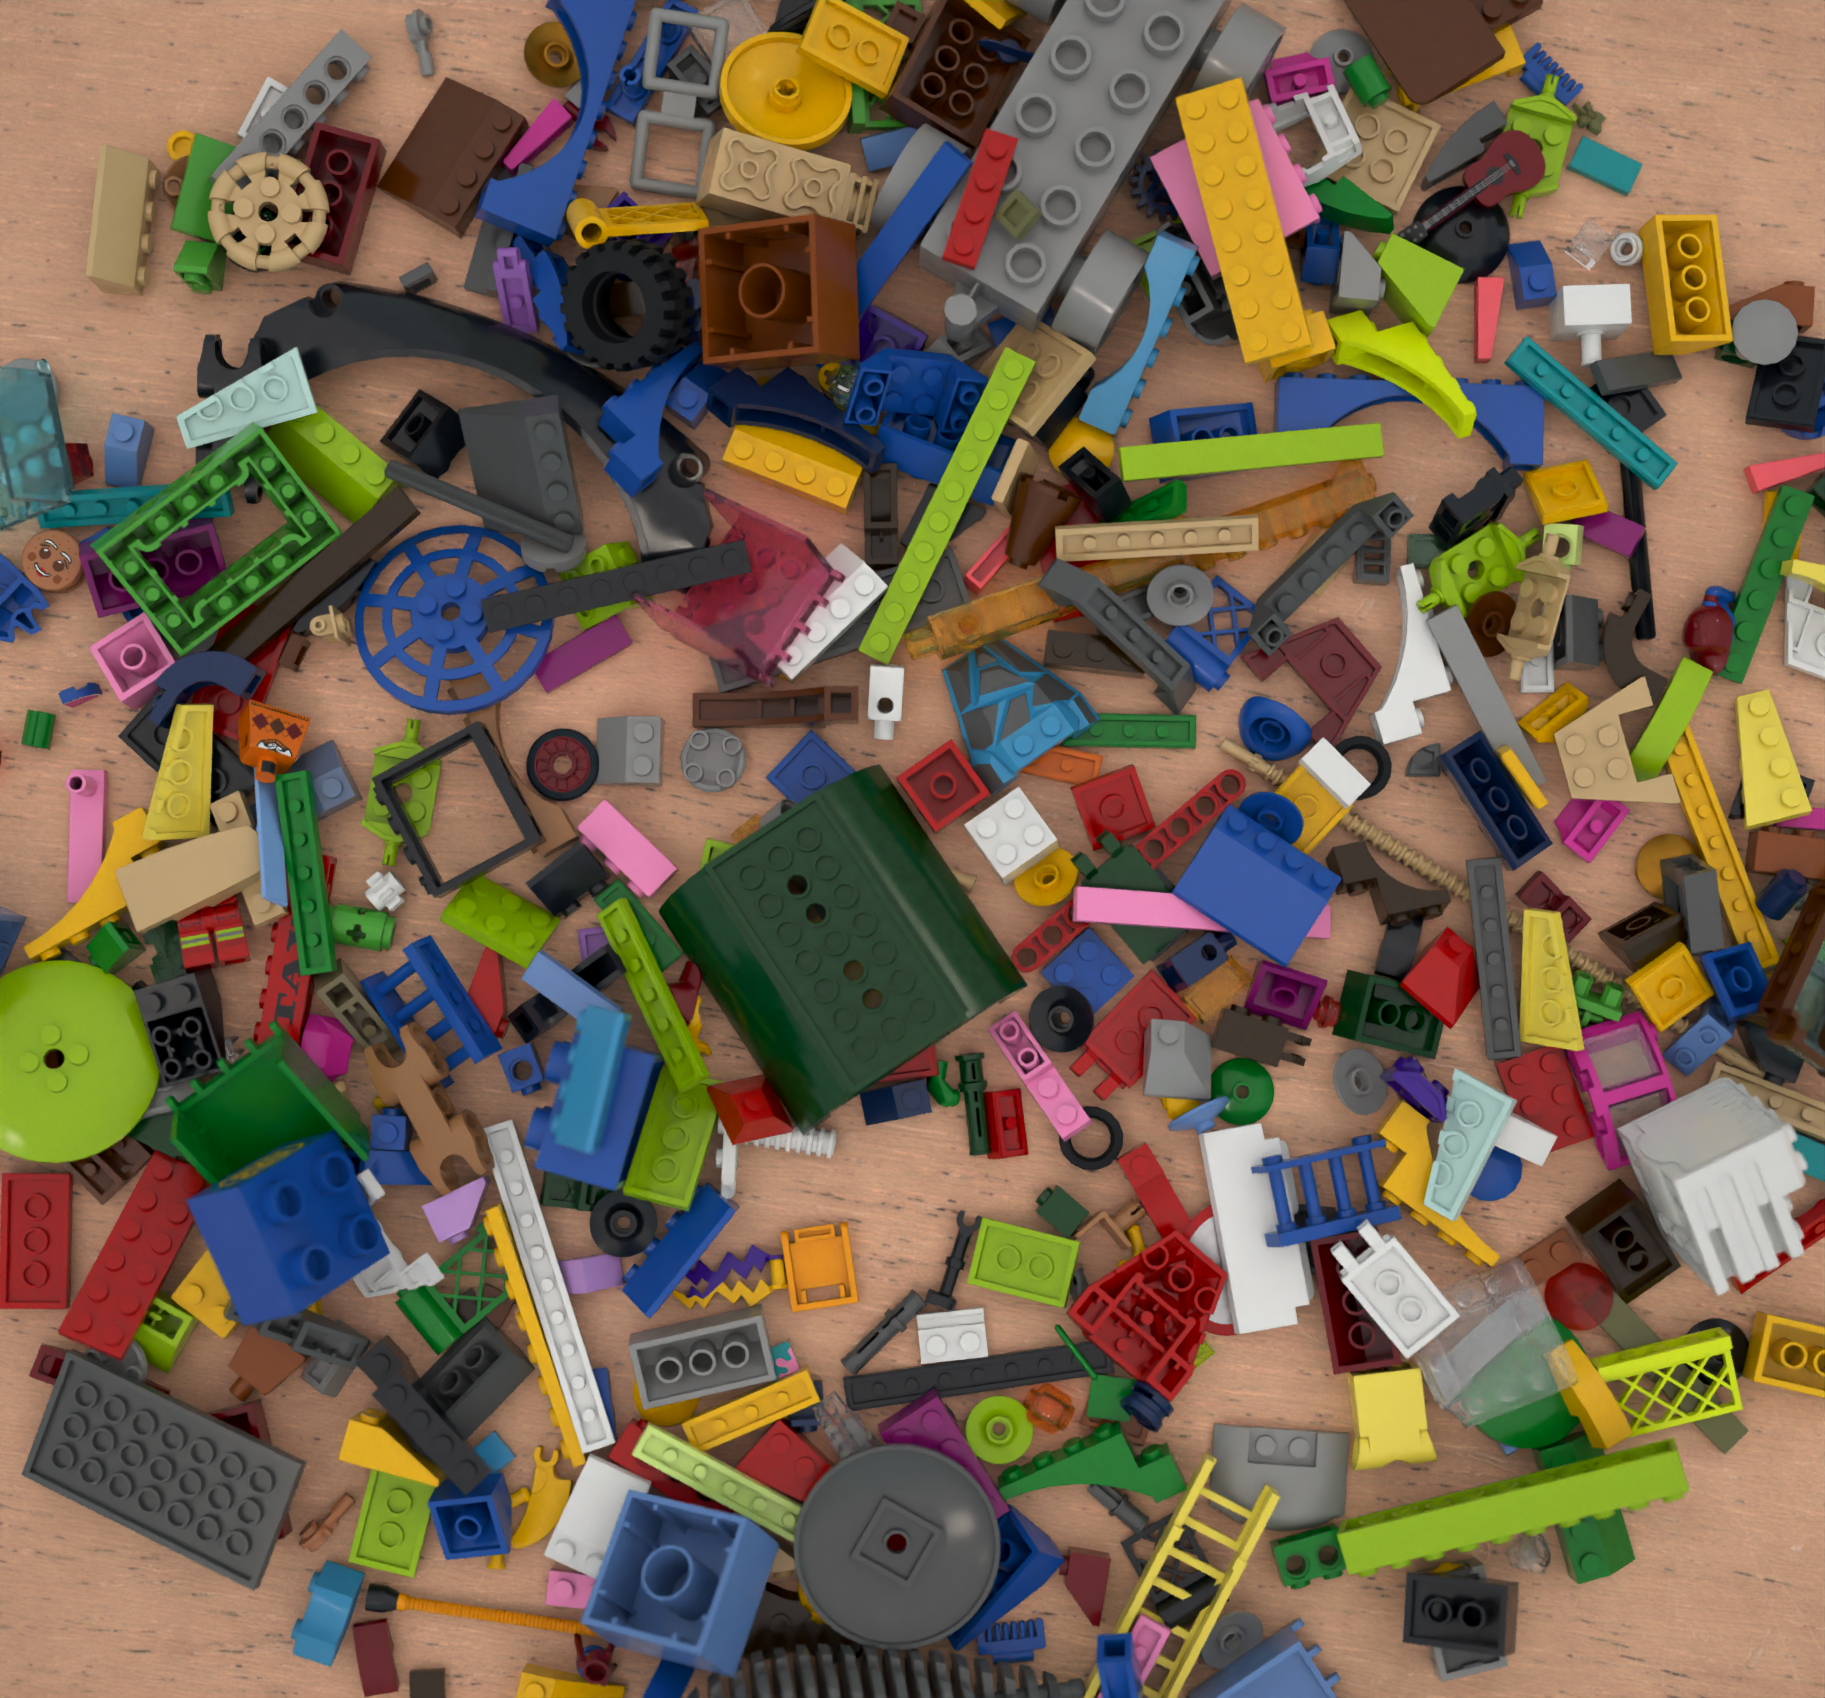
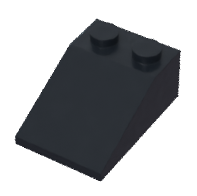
M1407 1572L1403 1642L1501 1657L1515 1653L1519 1582L1482 1577Z

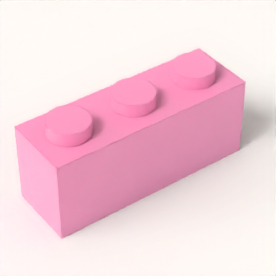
M606 799L577 827L583 833L579 839L592 852L598 848L607 856L603 860L604 864L616 875L622 871L630 879L627 886L640 898L646 894L652 899L679 871L670 860Z

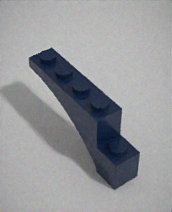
M789 366L763 386H760L752 376L745 374L736 367L709 387L706 409L729 428L734 425H748L790 432L812 439L838 451L855 461L871 474L881 467L886 446L881 443L879 438L871 435L859 424L844 423L845 412L837 407L828 396L823 395L809 384L805 377L798 375Z

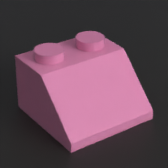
M145 612L89 647L120 702L133 710L139 709L152 699L161 688L155 684L156 680L169 666L181 659L177 651Z

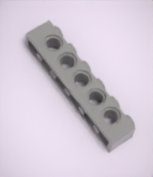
M341 29L208 180L214 184L225 169L228 172L237 164L235 161L241 157L258 152H267L262 144L263 138L267 136L275 138L279 143V151L277 153L268 152V155L280 156V153L286 155L289 152L294 156L306 142L302 138L303 134L309 128L314 130L316 122L323 123L327 119L323 112L330 104L336 108L349 94L344 88L352 79L358 83L366 75L370 68L365 64L372 57ZM329 64H336L341 67L343 71L342 80H334L329 76L327 72ZM308 88H315L321 93V104L315 105L307 100L306 90ZM293 112L299 116L301 125L298 129H292L286 125L284 121L285 113ZM268 169L267 177H275L279 170ZM244 176L236 184L243 190V188L251 183V180Z

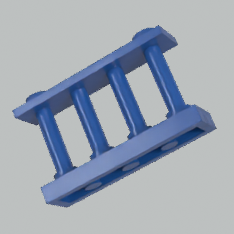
M431 935L405 947L403 952L409 961L388 977L384 971H381L359 982L405 1055L406 1050L400 1037V1028L414 1022L413 1016L434 1000L445 1018L425 1032L435 1042L453 1028L463 1044L461 1048L445 1058L449 1066V1072L470 1057L476 1064L502 1049L501 1044ZM417 972L427 989L405 1005L395 987ZM450 1074L440 1081L444 1089L455 1083Z
M1371 1134L1351 1138L1352 1144L1288 1159H1283L1282 1154L1262 1158L1263 1164L1252 1166V1174L1268 1173L1278 1219V1224L1275 1225L1276 1231L1264 1234L1267 1247H1286L1358 1230L1356 1227L1366 1219L1373 1226L1400 1220L1399 1206H1386L1385 1201H1381L1371 1149L1386 1146L1385 1139L1372 1140ZM1358 1153L1368 1202L1365 1204L1366 1210L1356 1212V1209L1351 1207L1341 1156ZM1328 1159L1338 1210L1335 1211L1336 1217L1326 1219V1215L1321 1213L1311 1164ZM1295 1166L1299 1168L1308 1217L1305 1218L1306 1224L1296 1226L1295 1221L1292 1222L1281 1171L1282 1169Z

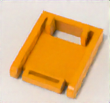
M847 1221L840 1222V1231L842 1233L840 1236L835 1235L834 1223L794 1229V1243H789L790 1238L787 1230L780 1231L792 1312L859 1302ZM839 1284L840 1297L808 1302L806 1289Z

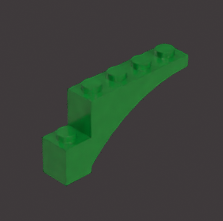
M1120 1421L1114 1424H1102L1094 1429L1092 1434L1084 1438H1071L1062 1445V1448L1051 1453L1050 1451H1043L1035 1455L1031 1462L1022 1466L1012 1465L997 1477L998 1490L1004 1501L1026 1492L1070 1484H1097L1119 1487L1153 1497L1156 1503L1187 1490L1184 1476L1168 1443L1150 1445L1143 1449L1140 1455L1136 1456Z

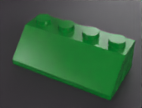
M1585 1430L1567 1435L1553 1444L1532 1448L1538 1471L1604 1455L1603 1449L1592 1447ZM1621 1509L1614 1510V1515L1603 1519H1594V1515L1580 1518L1581 1522L1570 1527L1562 1528L1560 1524L1554 1525L1569 1577L1577 1584L1612 1575L1635 1560Z

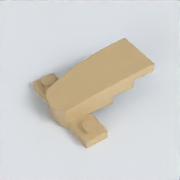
M236 791L209 804L219 832L167 848L115 870L138 933L143 934L172 919L179 921L206 906L214 907L242 891L254 926L262 927L290 914L287 906L282 907L262 898L258 833L244 792Z

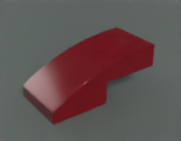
M1537 871L1515 894L1528 908L1560 912L1565 941L1567 943H1570L1592 920L1570 896L1564 895L1541 871Z
M387 1618L353 1624L355 1650L365 1697L399 1691L400 1682L393 1658L394 1645Z

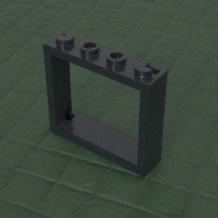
M480 721L469 725L372 778L376 786L373 788L376 800L381 806L386 805L391 815L388 818L390 827L397 836L401 834L407 845L403 848V851L411 865H417L422 874L419 877L421 886H424L428 895L432 894L434 898H442L547 842L487 726ZM474 741L525 840L444 883L393 784Z

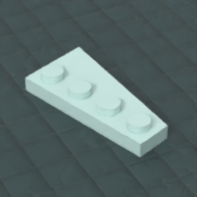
M297 346L180 413L176 418L186 448L189 449L235 436L252 422L264 428L317 413L318 409Z
M1459 1068L1454 1069L1451 1096H1448L1445 1108L1447 1118L1445 1119L1443 1130H1440L1436 1161L1432 1164L1424 1199L1425 1206L1451 1221H1457L1518 1101Z

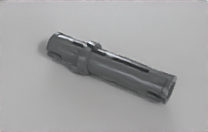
M912 1289L893 1310L888 1309L884 1313L886 1317L840 1360L850 1373L856 1376L899 1331L903 1333L907 1329L906 1324L921 1309L926 1307L927 1303Z

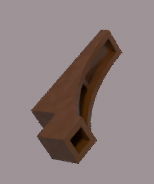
M824 686L767 692L693 693V728H826V724H859L858 686Z

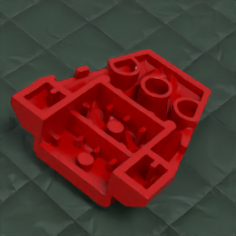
M1174 1230L1135 1257L1087 1286L1066 1314L1082 1330L1081 1333L1133 1379L1149 1385L1167 1401L1172 1402L1193 1374L1196 1366L1194 1361L1198 1349L1204 1343L1206 1337L1204 1332L1210 1315L1215 1312L1228 1274L1181 1233Z

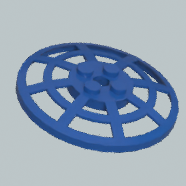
M465 525L444 526L421 532L404 540L378 562L379 564L376 569H373L366 579L357 601L355 637L360 656L367 670L379 686L394 699L411 708L433 714L455 715L472 713L489 708L507 699L522 688L535 674L545 658L551 643L555 618L543 620L541 626L530 623L504 629L506 633L502 640L488 655L485 654L479 644L488 633L481 599L488 598L504 589H507L508 593L518 591L516 583L533 576L538 586L548 584L543 572L528 567L527 564L507 572L497 561L483 553L477 552L484 536L507 546L522 559L521 546L514 540L496 531L482 527ZM469 534L463 549H443L422 556L416 547L418 543L441 535ZM404 552L411 564L405 567L395 578L387 594L369 593L380 573L393 559ZM459 558L454 574L436 577L428 565L442 559ZM473 561H476L490 568L498 577L480 585L477 581L468 577ZM417 571L425 584L420 588L415 597L397 596L404 582ZM365 607L383 608L382 627L388 645L373 657L367 647L364 634ZM448 608H459L460 615L456 619L449 621L443 618V614ZM393 609L411 611L413 627L396 638L392 625ZM517 634L537 639L534 649L525 663L512 677L503 682L493 665L508 652ZM420 639L426 646L433 649L430 665H424L413 659L404 649ZM468 651L475 662L460 668L443 669L446 654ZM396 656L407 668L427 677L423 697L414 695L397 686L384 675L380 668ZM482 673L492 689L484 694L467 699L437 700L441 680H459Z

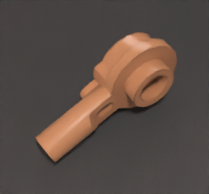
M346 1493L331 1508V1512L323 1520L317 1523L314 1520L309 1522L299 1534L302 1538L299 1545L303 1549L308 1548L311 1552L317 1550L332 1534L333 1529L339 1524L337 1520L355 1503V1500Z

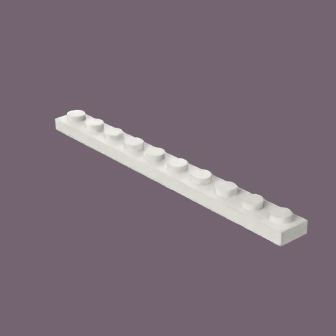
M511 1119L484 1128L494 1158L495 1168L492 1170L582 1454L616 1443L514 1121Z

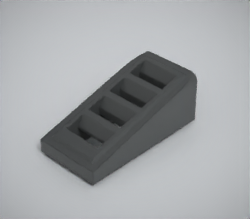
M1373 534L1368 541H1381L1382 547L1365 546L1364 543L1355 552L1353 583L1386 586L1390 579L1391 539L1383 534ZM1364 553L1381 554V560L1364 558ZM1364 565L1379 566L1380 572L1364 571Z

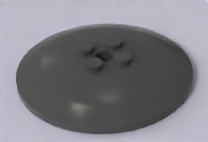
M907 1443L881 1444L856 1451L843 1458L828 1469L814 1484L797 1518L793 1546L794 1563L799 1583L808 1602L824 1622L848 1639L869 1647L886 1650L887 1648L897 1650L913 1649L935 1643L951 1635L968 1622L980 1609L993 1586L1000 1560V1532L993 1506L986 1492L974 1476L960 1463L937 1450ZM893 1534H901L905 1537L906 1544L900 1550H892L886 1544L887 1539Z

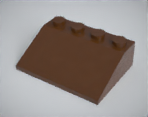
M936 0L879 109L903 124L917 130L927 123L966 147L975 149L1020 62L1018 60L1013 64H1004L998 59L997 52H988L986 48L978 45V41L991 39L1002 42L1003 40L1011 39L1017 42L1020 48L1025 51L1031 39L1009 25L1001 30L997 29L964 0Z
M446 77L380 180L377 188L457 237L462 238L474 219L484 186L490 178L497 180L504 169L503 160L530 127L525 116L500 101Z

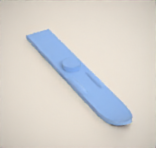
M254 767L257 810L256 831L259 842L262 898L279 906L286 907L288 902L284 845L275 781L272 783L259 782L255 778L256 767Z

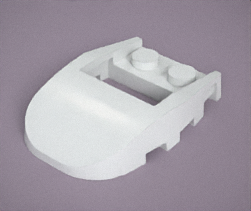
M1333 84L1328 85V92L1310 98L1308 93L1305 92L1293 96L1294 101L1279 106L1275 102L1268 104L1277 121L1272 124L1275 132L1310 117L1327 155L1322 157V162L1307 170L1305 167L1302 168L1307 178V182L1303 183L1304 187L1320 182L1362 153L1360 140Z

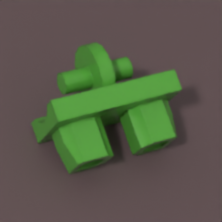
M1576 970L1572 976L1581 1028H1586L1589 1021L1596 1024L1602 1023L1603 1017L1619 1022L1623 1013V986L1606 981L1602 993L1599 994L1590 990L1594 976L1587 972Z

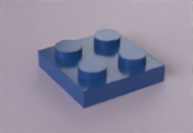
M1087 928L1040 972L1052 987L1063 985L1080 991L1088 999L1093 1014L1134 977L1130 970L1090 928Z

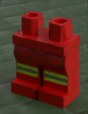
M236 894L214 907L206 906L177 921L186 974L211 967V969L217 968L210 934H214L221 967L251 961Z

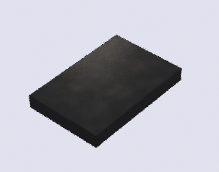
M1797 336L1795 347L1785 359L1774 364L1757 365L1745 424L1808 433L1814 432L1825 381V339Z

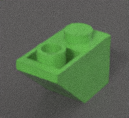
M186 241L174 264L173 271L195 293L211 294L212 290L223 291L226 253L222 246L217 245V243Z

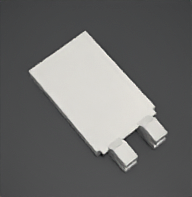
M1366 1219L1356 1228L1370 1245L1368 1249L1355 1258L1340 1240L1330 1250L1344 1267L1339 1271L1342 1274L1340 1277L1341 1281L1406 1359H1408L1457 1320L1460 1315L1395 1236L1392 1235L1390 1237L1386 1233L1381 1237L1378 1231Z

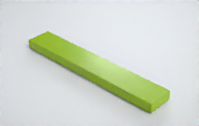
M619 898L598 913L597 918L612 949L620 956L623 965L627 969V972L624 974L679 1093L687 1092L708 1078L710 1074L627 898Z

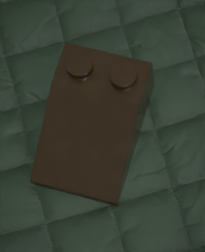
M1620 1178L1565 1216V1219L1582 1245L1626 1304L1681 1267L1638 1196Z

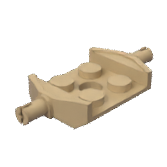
M1546 533L1542 553L1516 565V569L1526 573L1520 586V594L1515 612L1511 618L1508 636L1497 633L1496 637L1512 657L1506 678L1520 681L1525 661L1530 662L1533 658L1548 656L1571 578V571L1559 562L1558 557L1554 556L1561 536Z

